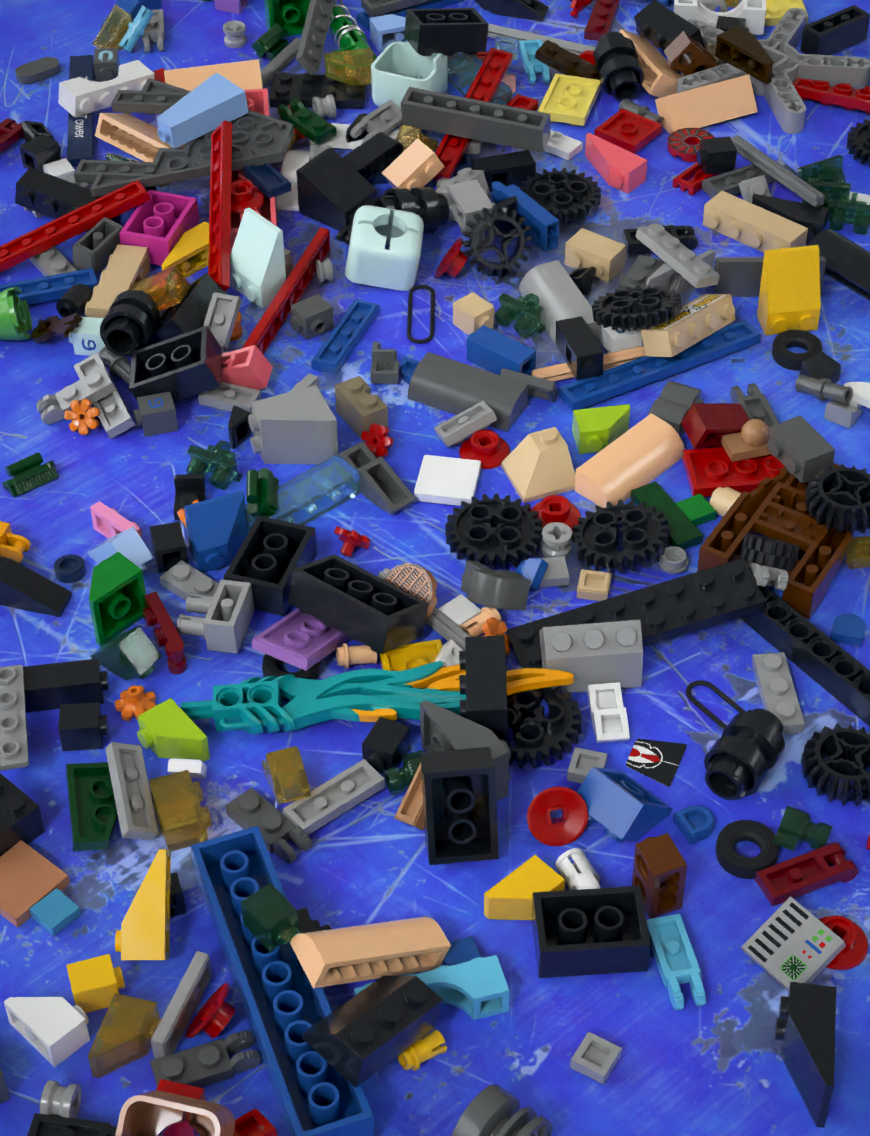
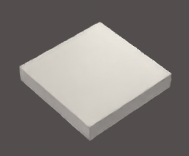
M424 455L414 490L416 501L461 506L462 501L471 504V497L475 496L481 471V461Z

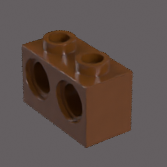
M685 31L664 50L668 58L666 63L675 72L680 70L682 77L719 66L714 56Z
M668 833L657 837H648L635 844L632 886L641 887L644 910L650 919L682 908L687 864Z

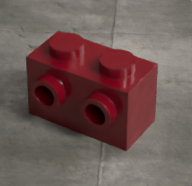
M693 403L682 420L681 425L694 449L723 447L721 444L723 435L741 432L743 425L749 421V418L742 405L738 403Z

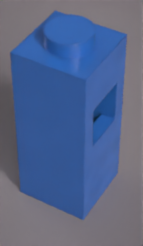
M485 325L471 333L466 340V360L492 373L500 375L503 368L532 375V371L536 368V350Z

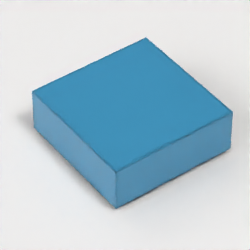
M58 888L29 909L31 917L53 936L81 915L80 907Z

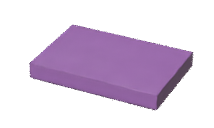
M297 608L254 637L252 648L307 671L350 638L345 633L334 627L326 626L323 624V621L312 615L302 613Z

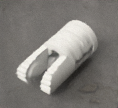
M573 848L559 856L555 867L565 879V883L570 890L601 888L599 885V875L581 849ZM571 857L574 863L572 864L568 858Z

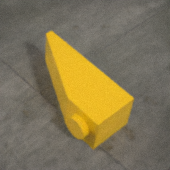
M202 222L182 235L161 265L163 278H176L178 283L208 266L209 224L207 222Z
M169 849L158 850L121 923V930H116L115 950L116 952H121V960H167L170 958L171 850Z

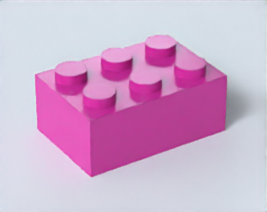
M149 190L148 194L151 200L138 205L119 232L120 243L122 245L148 247L150 264L161 266L182 235L200 224L197 198Z

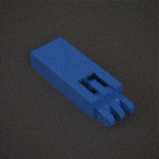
M498 181L492 183L491 202L516 196L518 212L516 219L521 216L525 218L521 227L524 225L530 226L531 229L524 233V235L532 236L533 240L531 242L544 252L558 247L559 220L516 185L512 184L506 187Z

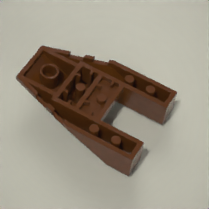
M833 463V466L835 468L840 467V465ZM783 467L779 475L772 479L766 478L759 482L758 488L750 493L745 491L740 494L701 545L697 572L741 559L740 553L745 534L765 535L779 541L798 545L800 550L805 551V554L788 576V583L786 589L783 590L782 600L809 620L822 602L852 542L853 535L848 531H842L839 534L836 529L827 531L825 524L817 525L816 519L810 518V513L806 510L805 505L806 488L810 481L801 483L793 474L788 472L786 467Z

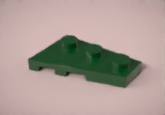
M108 762L66 764L73 851L107 850L118 819Z

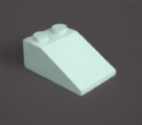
M247 208L244 211L230 255V286L263 309L271 304L286 281L283 230L251 208Z

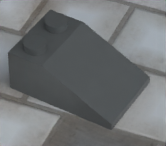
M427 700L420 702L422 749L425 752L490 747L495 765L496 801L508 796V782L510 780L509 758H511V752L506 742L499 740L491 729Z

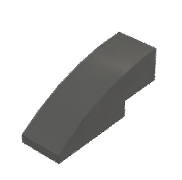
M363 441L339 453L336 463L338 470L363 496L380 509L393 515L415 503L416 498L381 456L376 459Z

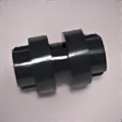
M620 32L604 34L598 40L597 47L593 53L603 90L607 94L613 95L616 100L631 99L639 93L640 85L644 80V74L634 43Z
M430 187L412 188L410 191L407 188H389L382 197H376L372 203V206L413 212L419 215L424 223L423 234L434 233L438 226L446 224L449 217V205L446 197L443 194H437Z
M127 290L117 295L100 325L101 339L110 352L117 356H132V351L146 347L160 318L156 302L149 294L142 290Z
M753 709L739 713L732 718L724 729L721 738L714 743L704 759L707 771L705 782L714 794L726 800L741 799L743 796L752 795L758 790L767 777L768 770L773 768L785 749V741L782 736L784 727L777 716L765 709Z

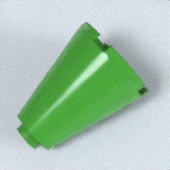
M17 286L0 292V340H27L31 338V335L27 334L28 330H32L31 314L27 301L20 300L18 294L22 293V291Z

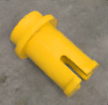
M438 1030L432 1031L397 1056L400 1065L406 1071L409 1069L413 1071L418 1070L421 1063L447 1051L446 1045L440 1046L446 1043L445 1039Z

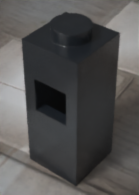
M529 150L471 159L472 170H483L489 192H492V183L495 181L501 182L506 187L512 184L522 187V181H527V176L534 177L536 163Z
M583 317L556 321V345L575 379L580 380L603 375L604 352Z
M99 659L23 667L26 712L60 709V705L95 702L104 704L103 691L109 690L107 671H101Z

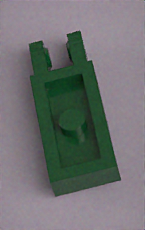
M296 98L289 101V107L284 104L277 107L278 114L284 121L293 124L295 130L317 145L337 136L334 125L307 107H304L302 102Z

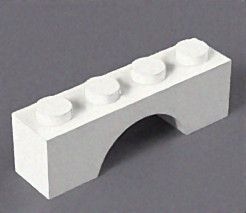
M674 0L673 12L685 20H700L715 28L718 16L745 18V28H749L750 33L763 35L766 0H742L736 8L727 12L711 11L700 0Z
M139 60L119 65L118 76L109 81L97 82L81 77L59 83L58 104L74 117L112 106L111 103L118 90L142 91L147 79H154L155 73Z

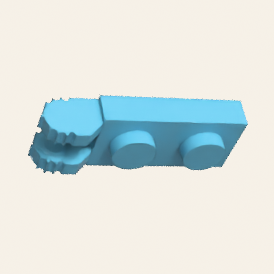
M542 39L519 41V52L525 73L528 75L529 84H535L536 74L541 72L543 83L550 82L549 66L534 58L536 51L543 44Z
M680 913L646 919L650 946L663 984L668 988L669 998L674 1011L684 1008V996L679 984L690 983V990L695 1005H705L706 995L700 978L701 970Z

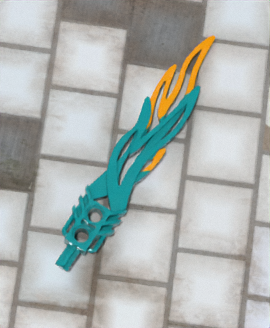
M437 661L403 671L382 669L353 670L324 680L297 678L291 674L279 677H251L239 684L213 686L212 700L182 702L181 709L191 720L214 718L217 732L244 730L250 734H261L263 731L277 733L280 730L290 732L332 719L357 722H377L379 717L391 721H396L398 718L420 720V702L425 700L460 715V700H466V695H460L459 675H466V670H460V664L443 667V662ZM521 668L506 671L508 682L507 696L527 690L574 683V675L572 673L560 670ZM286 698L291 700L285 706L282 707V702Z

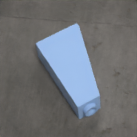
M219 73L213 74L157 117L159 127L157 133L162 142H166L176 149L215 130L224 120L231 122L249 113L245 91Z

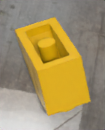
M534 855L484 893V916L488 919L532 920L533 893L564 891L565 879Z

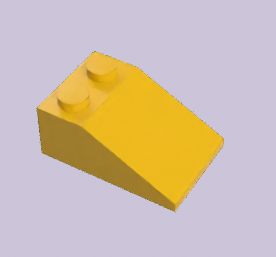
M811 245L765 250L757 308V318L765 336L780 334L788 330H818L821 309L819 246Z

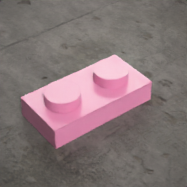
M100 501L90 507L93 528L109 539L133 526L139 536H142L140 527L135 522H130L121 516L114 508H109Z

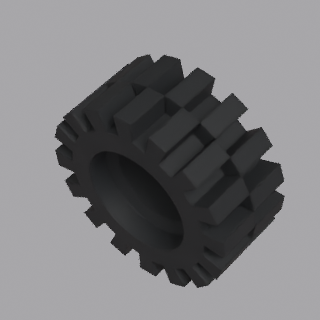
M745 534L740 558L760 565L793 571L796 566L800 546L764 536Z

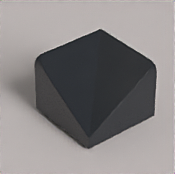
M821 351L801 363L800 375L804 374L816 379L827 378L832 383H836L839 381L841 365Z

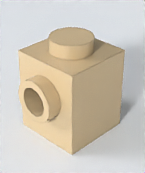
M472 292L453 302V325L467 335L474 333L483 325L494 329V306L476 293Z

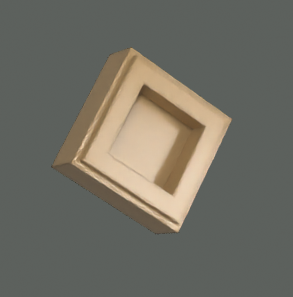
M581 569L577 598L595 601L608 599L612 573Z

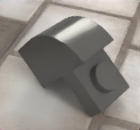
M467 561L462 575L461 590L468 594V600L480 605L506 610H525L531 580L514 571L492 570L478 561Z

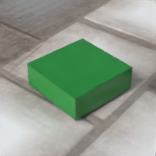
M701 494L676 502L677 506L695 526L716 519L717 511Z

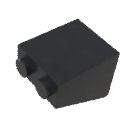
M327 148L296 170L299 213L338 231L353 221L358 208L364 205H372L377 197V189L331 148Z

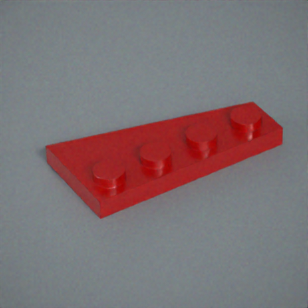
M797 78L793 83L802 100H817L823 105L835 104L842 106L846 110L859 109L870 114V86L865 85L862 89H853L849 83L829 86L830 83L828 81Z

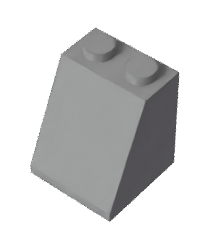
M317 385L251 402L252 414L248 415V421L254 436L250 437V443L254 454L259 453L264 464L335 465L337 463V420Z

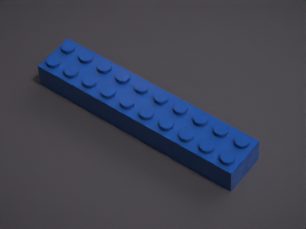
M254 826L190 845L194 873L290 1136H375L374 1116L361 1084L355 1088L302 1038L305 1031L332 1013L323 988L313 989L290 944L291 939L301 932L259 827Z

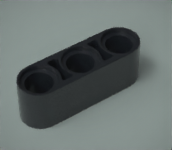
M380 132L342 158L369 181L384 171L403 153V145L384 132Z

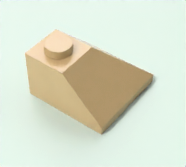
M556 427L528 434L501 463L503 471L523 503L575 490V472L568 446Z

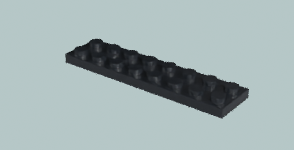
M744 558L516 626L507 629L506 633L508 634L511 648L520 669L542 668L539 631L543 627L640 620L644 647L766 610L767 600L759 585H757Z

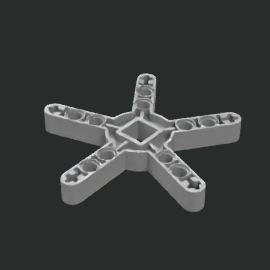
M800 8L787 10L769 38L758 40L773 61L771 83L766 84L750 75L754 95L765 97L782 130L789 134L801 133L804 128L806 106L793 85L797 78L828 81L830 83L829 86L849 83L853 89H862L865 85L869 86L870 60L867 58L799 54L795 48L802 39L803 26L806 25L807 17L806 11ZM687 20L700 29L705 49L706 44L710 42L716 45L717 35L724 32L700 20ZM722 60V65L679 78L677 81V93L748 74Z

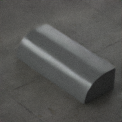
M820 256V296L826 266L824 256ZM716 257L714 271L720 277L718 285H713L714 293L731 294L732 297H759L764 257Z
M428 352L419 362L412 375L408 389V399L455 415L484 401L493 410L497 418L489 426L508 432L528 406V384Z

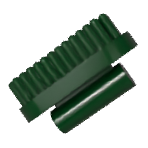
M276 23L259 37L251 47L257 52L256 55L259 59L266 54L267 58L272 60L289 44L286 39H283L288 34V31Z
M37 452L5 467L8 476H13L14 478L3 482V488L7 489L13 497L20 496L58 478L59 476L55 470L56 465L53 460L41 465L43 459L40 453Z
M263 468L258 472L256 470H249L247 472L246 501L248 502V513L254 517L259 515L272 518L276 515V511L279 510V480L267 468Z

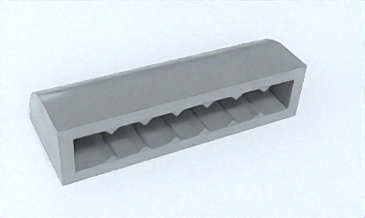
M559 260L540 264L523 277L519 285V292L555 345L556 321L580 316L583 317L595 339L600 343L601 325H597V322H594L591 305Z

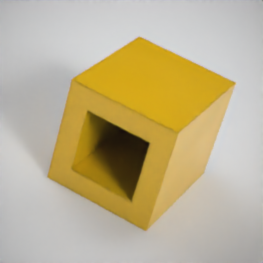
M110 954L66 965L75 1005L80 1006L85 1013L121 1004L118 989L125 988L121 967L113 968Z

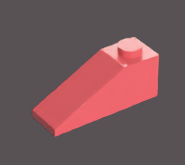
M591 133L586 134L585 156L608 185L628 194L646 181L647 159Z
M256 345L222 353L221 382L260 390L267 387L273 366Z

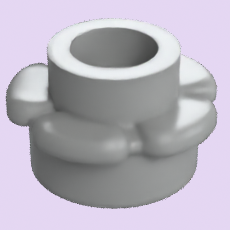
M676 546L665 548V554L660 555L658 559L660 568L669 574H678L685 571L686 566L689 564L686 552Z

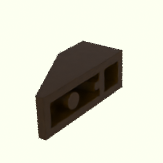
M735 26L717 35L715 52L717 58L766 84L771 83L773 61L754 34Z

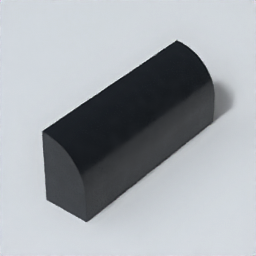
M827 229L819 233L808 246H819V256H824L826 259L824 274L870 301V252L834 230Z

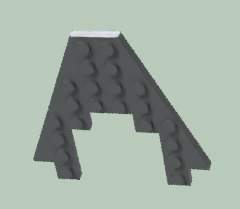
M148 78L142 91L118 90L111 105L113 112H123L125 114L146 113L149 115L162 114L191 91ZM248 110L249 113L231 121L232 171L243 169L244 166H261L266 163L271 164L283 161L294 135L293 124ZM215 130L188 142L184 149L160 148L153 162L81 159L74 172L75 182L92 184L90 188L92 197H100L136 180H139L144 188L152 186L167 187L173 182L209 176L211 169V134Z

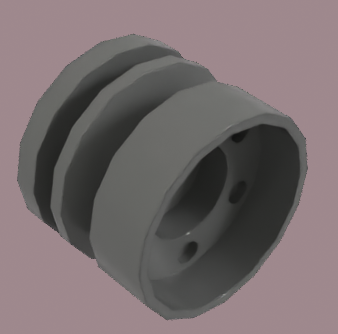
M493 1084L482 1090L468 1105L453 1130L452 1136H551L553 1124L542 1115L537 1116V1113L530 1107L520 1110V1101L499 1085Z

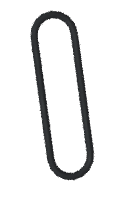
M428 285L412 287L408 296L407 337L411 342L418 344L429 342L434 335L435 292ZM417 289H427L431 292L430 335L425 339L419 340L411 336L412 295Z
M703 680L695 681L687 686V698L723 729L727 725L691 695L693 687L698 685L707 686L739 713L746 712L710 682Z

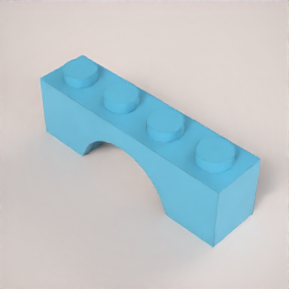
M497 955L477 957L468 962L451 966L443 965L434 970L418 974L402 975L417 976L443 999L442 1004H450L462 1009L473 1020L509 1012L510 990ZM373 982L365 984L363 987L354 988V995L360 993Z

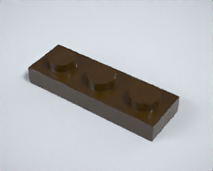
M546 40L536 51L534 58L565 75L600 80L596 65L565 50L554 42Z

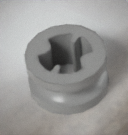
M326 258L324 262L316 260L315 266L319 283H324V280L332 282L333 269L330 259Z

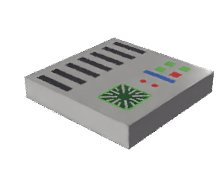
M791 896L741 946L742 951L787 991H789L790 982L810 984L846 947L845 942Z

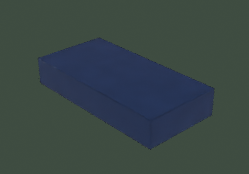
M269 163L261 166L250 165L243 167V175L269 199L292 191L291 183Z

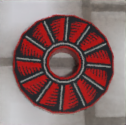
M678 129L668 137V152L675 158L677 155L682 157L683 161L697 162L696 153L697 150H700L701 139L715 137L703 129Z

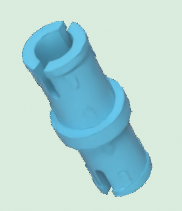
M142 5L133 22L128 24L129 29L118 45L131 53L139 37L145 34L144 29L155 13Z

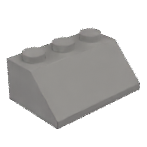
M640 620L543 627L539 631L542 668L565 671L574 675V683L562 685V693L586 692L587 686L591 684L620 682L621 689L642 686L643 643Z

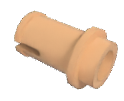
M483 607L481 613L462 623L460 627L471 637H478L484 633L482 626L486 623L487 619L494 617L498 623L502 619L496 608Z
M345 643L342 644V647L336 648L338 666H344L345 669H348L349 665L377 664V653L372 651L367 645L347 646Z

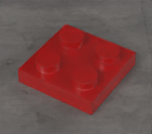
M622 108L597 127L594 135L635 154L662 133V124Z

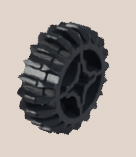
M492 205V214H489L488 209L484 207L482 208L484 217L481 218L480 215L474 213L473 217L477 222L475 224L471 221L466 222V225L472 228L471 232H462V235L469 237V240L463 241L462 246L470 247V249L464 252V255L466 257L473 255L469 264L473 266L479 262L476 270L480 273L487 267V276H491L495 269L496 275L501 277L503 274L502 268H505L507 274L510 275L512 274L510 267L512 264L517 269H520L521 265L517 260L521 258L523 261H527L528 259L522 252L523 250H532V247L525 245V242L533 240L532 236L524 235L531 228L528 225L521 227L525 218L521 216L515 220L518 212L514 209L507 215V206H503L499 213L498 207ZM493 220H506L514 229L500 232ZM486 224L487 237L477 245L478 233ZM494 233L500 238L504 237L503 240L499 241L500 249L494 244L490 245L494 241ZM517 237L516 248L507 257V245ZM494 250L497 256H499L500 262L487 261L479 253Z
M843 464L839 468L830 465L828 470L820 469L817 475L812 476L806 488L805 505L806 510L810 513V518L816 519L817 525L825 524L827 531L836 529L839 534L842 531H848L851 535L857 530L864 534L866 529H870V474L867 473L866 468L859 470L855 468V465L852 468H847Z
M837 723L833 730L824 726L821 733L814 732L811 740H807L801 757L803 778L807 779L808 788H816L817 796L828 795L829 803L834 799L841 800L843 806L847 801H852L856 806L859 805L861 800L870 803V771H865L866 768L870 767V734L865 732L864 727L860 730L853 729L851 723L847 728H842ZM828 756L829 760L824 762L823 759Z

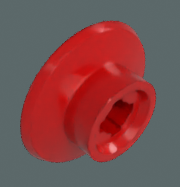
M247 180L231 182V213L241 214L247 208L255 211L263 205L264 195L260 190L253 187L251 182Z
M461 238L448 250L440 262L434 278H439L445 272L454 278L460 272L468 258L460 251L463 243Z
M491 430L474 432L471 437L462 443L459 449L461 459L481 461V469H492L501 466L502 461L511 453L508 444Z
M560 495L547 496L531 509V511L538 512V519H542V528L549 523L560 522L568 525L572 532H574L573 525H578V518H581L579 510L568 499Z
M561 786L550 787L541 791L531 801L527 811V824L530 832L538 841L549 846H564L575 841L583 833L588 821V809L583 798L576 791ZM561 809L562 816L552 820L550 812Z
M827 916L818 919L839 936L846 945L826 968L847 970L858 966L864 961L868 954L869 944L865 933L857 924L843 916Z
M228 983L220 986L202 1006L189 1025L185 1034L186 1038H192L202 1030L214 1039L226 1027L236 1011L232 1005L225 1001L230 989Z

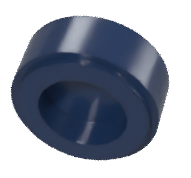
M73 554L64 555L54 563L55 576L60 582L74 583L85 576V564L80 556Z

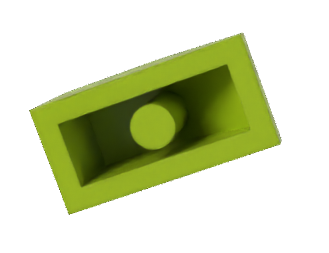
M630 405L573 410L572 433L579 454L600 452L629 430Z
M171 698L137 716L139 731H137L138 739L144 748H150L158 758L201 760L202 762L210 759L207 736Z

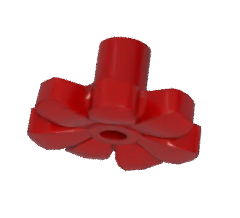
M374 423L370 425L369 431L362 432L361 439L366 441L364 444L376 459L381 456L385 458L388 455L387 449L393 445V438L387 437L389 433L387 426H380Z
M335 528L334 534L338 535V539L344 543L340 551L341 555L351 558L354 549L357 547L368 550L371 540L367 536L360 535L355 530L350 532L344 528Z

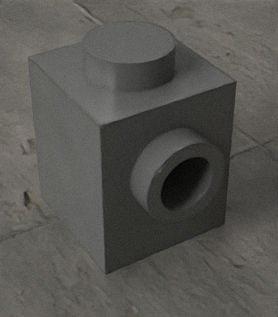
M319 294L291 305L290 324L292 329L306 340L334 329L333 307Z

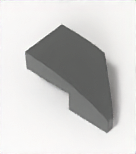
M373 342L371 383L398 384L400 366L399 361H397V350L392 348L381 349V343Z

